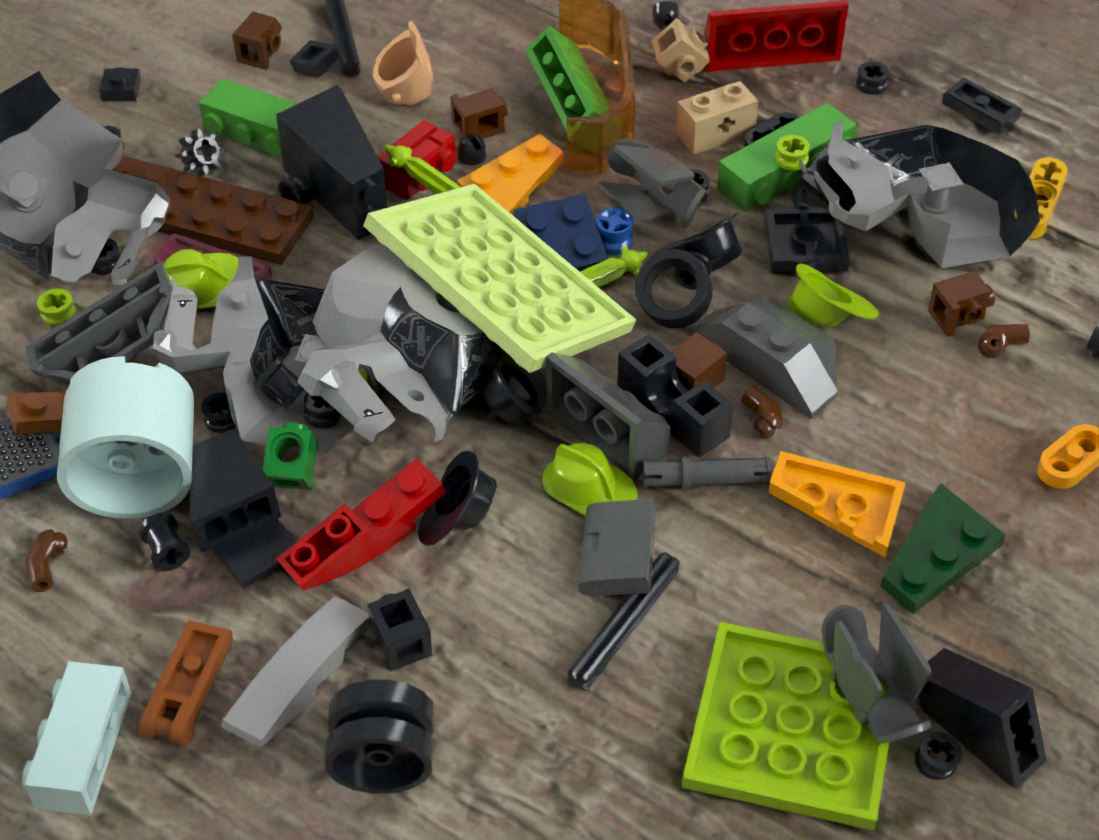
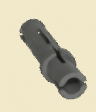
M680 456L679 460H642L641 466L644 469V472H641L643 487L680 485V488L685 490L691 489V485L770 484L772 477L768 475V472H772L770 457L691 460L689 456Z

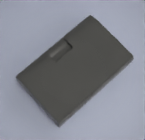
M652 499L600 502L587 506L578 577V587L581 594L604 596L650 593L656 523V507Z

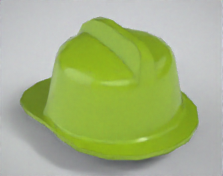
M185 249L172 254L166 260L164 266L166 267L170 282L174 277L176 285L195 292L194 295L198 298L196 309L213 308L217 305L218 294L227 288L236 274L238 257L229 253L202 254L193 249Z
M800 263L796 266V272L800 280L788 300V306L810 324L816 327L828 328L837 326L851 314L866 319H876L879 316L878 310L865 298L831 281L818 270Z
M574 443L568 446L560 444L556 449L555 459L547 465L543 472L542 485L546 493L584 517L586 516L587 506L593 503L637 500V488L633 480L623 471L608 463L603 451L592 444Z

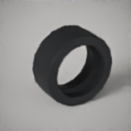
M679 249L663 250L651 256L641 266L635 280V294L641 308L656 324L667 328H684L697 322L707 312L713 298L712 282L703 263L693 254ZM680 267L686 269L694 276L697 282V292L694 299L687 306L677 311H668L660 308L652 297L654 280L662 272L670 268Z

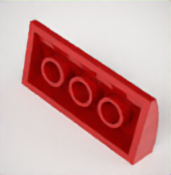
M846 0L709 12L704 31V37L708 42L706 48L710 62L705 65L706 72L841 61L849 4Z

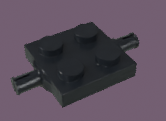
M799 189L792 192L794 206L784 209H765L764 222L772 272H796V266L800 263L808 265L819 272L848 271L850 258L843 222L834 218L829 208L809 205L806 190L801 189V197Z

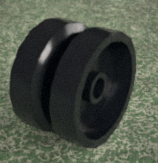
M383 679L364 680L348 684L335 692L329 702L327 723L329 737L326 740L325 767L326 773L336 783L352 790L379 794L409 790L427 780L432 772L433 747L431 736L434 729L433 701L424 691L408 683Z

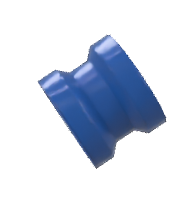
M608 208L597 215L596 225L608 255H621V248L627 246L630 250L632 247L633 235L631 232L634 219L624 209Z

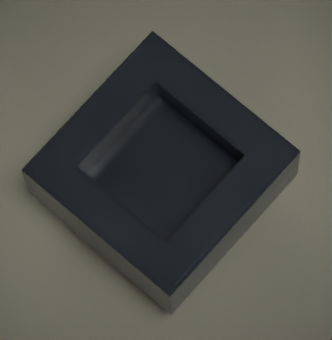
M309 40L290 60L294 72L320 77L328 71L329 67L340 55L336 45Z
M117 67L104 69L99 89L101 100L137 101L141 83L139 68Z

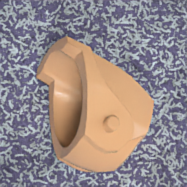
M413 21L408 22L409 29L394 38L380 52L373 68V79L376 87L389 103L396 105H415L429 97L432 91L433 72L430 58Z

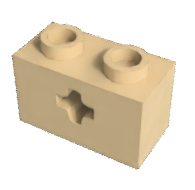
M741 81L678 101L676 135L693 156L743 139L746 131L756 126L758 100Z

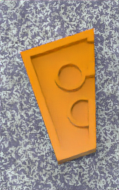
M538 134L462 177L456 183L461 187L476 184L512 215L514 209L522 208L528 203V196L535 188L542 187L563 163V151L543 135Z
M780 451L770 480L768 493L886 558L906 482Z

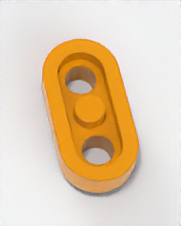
M1089 424L1077 425L1045 449L1041 454L1037 467L1040 479L1053 488L1067 489L1075 486L1099 466V428Z

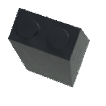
M335 85L276 114L284 171L288 175L294 172L304 175L314 189V199L356 239L360 240L371 234L364 227L368 213L387 208L384 169L342 89Z

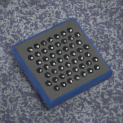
M10 418L0 422V500L57 477L59 445L52 432L15 434Z

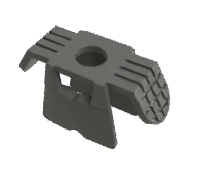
M633 139L616 141L607 153L609 166L616 173L633 177L642 186L600 181L598 187L612 200L621 204L624 210L639 221L644 222L667 218L678 214L683 219L681 227L686 229L692 222L706 192L703 187L693 180L695 176L693 172L667 151L654 149L649 144ZM675 183V188L671 194L667 195L662 191V185ZM646 195L652 197L663 207H658L653 201L648 200Z
M887 603L881 607L878 653L868 638L866 619L861 611L851 605H841L831 610L825 617L821 628L824 652L832 665L834 683L839 685L854 710L855 718L860 724L867 723L879 744L896 741L931 728L930 720L920 721L911 707L931 675V668L892 606ZM879 680L887 687V694L881 699L879 697L882 693V686Z

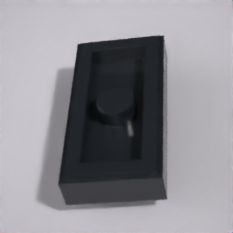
M966 78L961 79L944 92L941 102L998 135L1020 119L1022 108Z

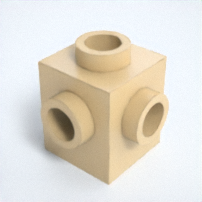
M675 19L652 39L656 60L666 74L670 76L674 74L684 83L694 74L702 71L705 65L710 62L706 48L708 42L704 35L697 29L692 31L678 19Z

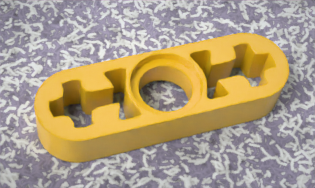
M1046 157L1037 160L1029 176L1036 195H1042L1049 200H1037L1040 222L1028 239H1037L1044 235L1063 189L1068 168L1062 161L1056 158ZM1046 175L1052 176L1050 182L1043 180Z

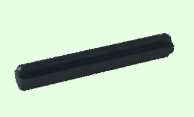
M325 0L336 48L340 55L339 60L342 72L348 77L352 74L358 75L361 71L360 61L344 0Z
M663 552L652 563L650 593L628 594L568 670V681L580 690L590 688L678 574L680 562L676 557Z

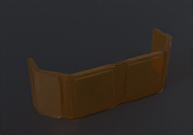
M559 0V33L575 42L578 48H591L617 63L621 102L599 117L566 118V172L600 174L610 168L607 161L609 148L621 139L634 140L635 88L632 61H630L631 48L628 16L624 15V9H617L608 0Z

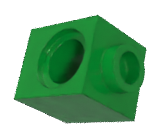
M294 422L283 423L282 427L269 426L263 472L274 487L312 490L318 449V440L313 432L308 430L306 425ZM291 447L301 448L299 456L294 461H282V455L287 449Z

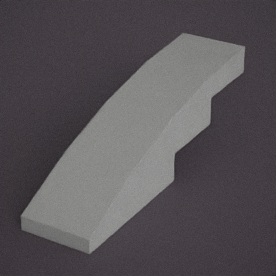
M334 596L286 641L251 681L223 718L221 728L261 748L315 701L317 686L343 664L345 649L370 629L368 612Z

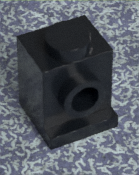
M410 589L396 594L384 595L377 601L367 604L370 626L383 651L390 672L433 655L430 628Z

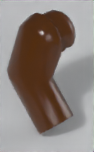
M1028 324L990 325L978 340L979 352L987 358H995L1003 352L1008 344L1028 343L1030 338Z
M749 387L742 395L741 402L760 416L753 423V428L765 438H771L775 430H780L783 425L781 408L777 402L756 387Z
M49 529L39 533L25 558L30 585L35 592H45L53 586L49 560L52 554L60 556L64 554V549H67L68 540L62 532L54 533V530Z

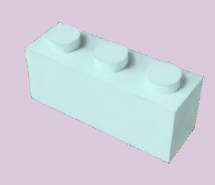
M69 661L63 678L56 681L52 693L53 706L48 719H43L39 726L37 736L38 748L34 759L26 763L22 776L23 788L27 790L35 809L91 816L131 696V690L123 667Z

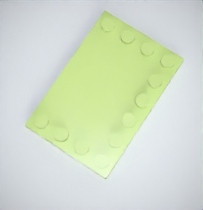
M476 184L368 213L364 227L381 244L388 247L408 268L414 270L431 285L434 291L447 299L458 309L461 315L473 322L491 341L498 344L519 366L525 368L529 373L546 367V356L551 352L573 356L631 332L636 322L633 316Z

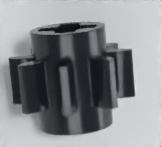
M201 129L191 131V138L185 136L178 140L182 148L175 157L181 158L185 165L184 172L196 168L198 176L208 174V167L215 169L221 166L217 159L219 153L224 151V148L219 147L216 143L215 134L203 137ZM196 150L202 151L203 155H198Z

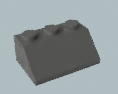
M554 352L546 356L547 413L583 441L595 445L602 450L610 462L633 480L640 476L641 472H644V469L641 468L642 460L659 461L669 453L671 426L661 415L650 411L638 402L633 394L622 390L610 381L601 370L594 369L582 359Z

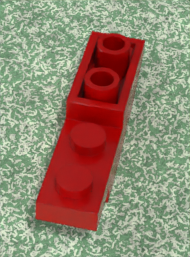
M416 458L353 510L346 504H343L278 556L276 560L303 591L330 582L363 566L417 529L413 519L446 494L445 488Z

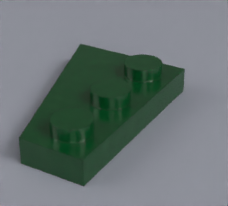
M940 483L883 575L881 587L912 614H915L1003 545L1006 535Z

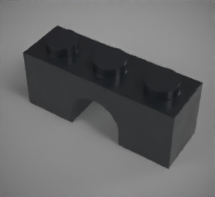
M648 334L618 353L617 386L633 394L638 402L653 413L661 415L671 426L670 433L700 458L730 438L733 404L706 381L688 390L677 374V357L652 335Z

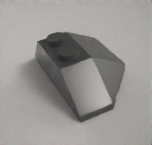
M160 261L27 345L25 348L31 371L38 376L70 383L72 376L90 363L125 356L127 361L153 345L154 332L163 330L173 289L164 264Z
M773 299L747 302L715 310L689 330L690 337L698 332L708 340L717 343L727 352L726 361L809 418H813L837 397L838 388L833 338Z

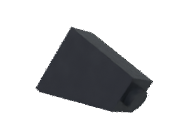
M233 429L193 446L189 517L198 547L202 553L281 517L273 484Z
M943 648L927 661L931 668V675L918 696L921 709L1003 781L1017 788L1047 761L1033 688L946 648Z

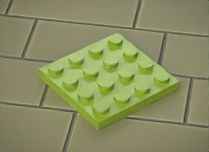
M720 622L684 769L682 788L874 831L878 817L889 742L879 744L867 723L860 724L855 718L854 710L839 685L834 683L832 665L825 655L823 643ZM879 680L882 686V693L879 697L881 699L887 694V687Z

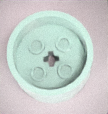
M125 356L95 361L81 368L72 376L70 386L64 397L57 466L59 487L70 501L80 508L97 515L118 519H136L163 513L176 506L185 498L192 482L194 395L185 378L174 369L160 362L156 367L126 363Z

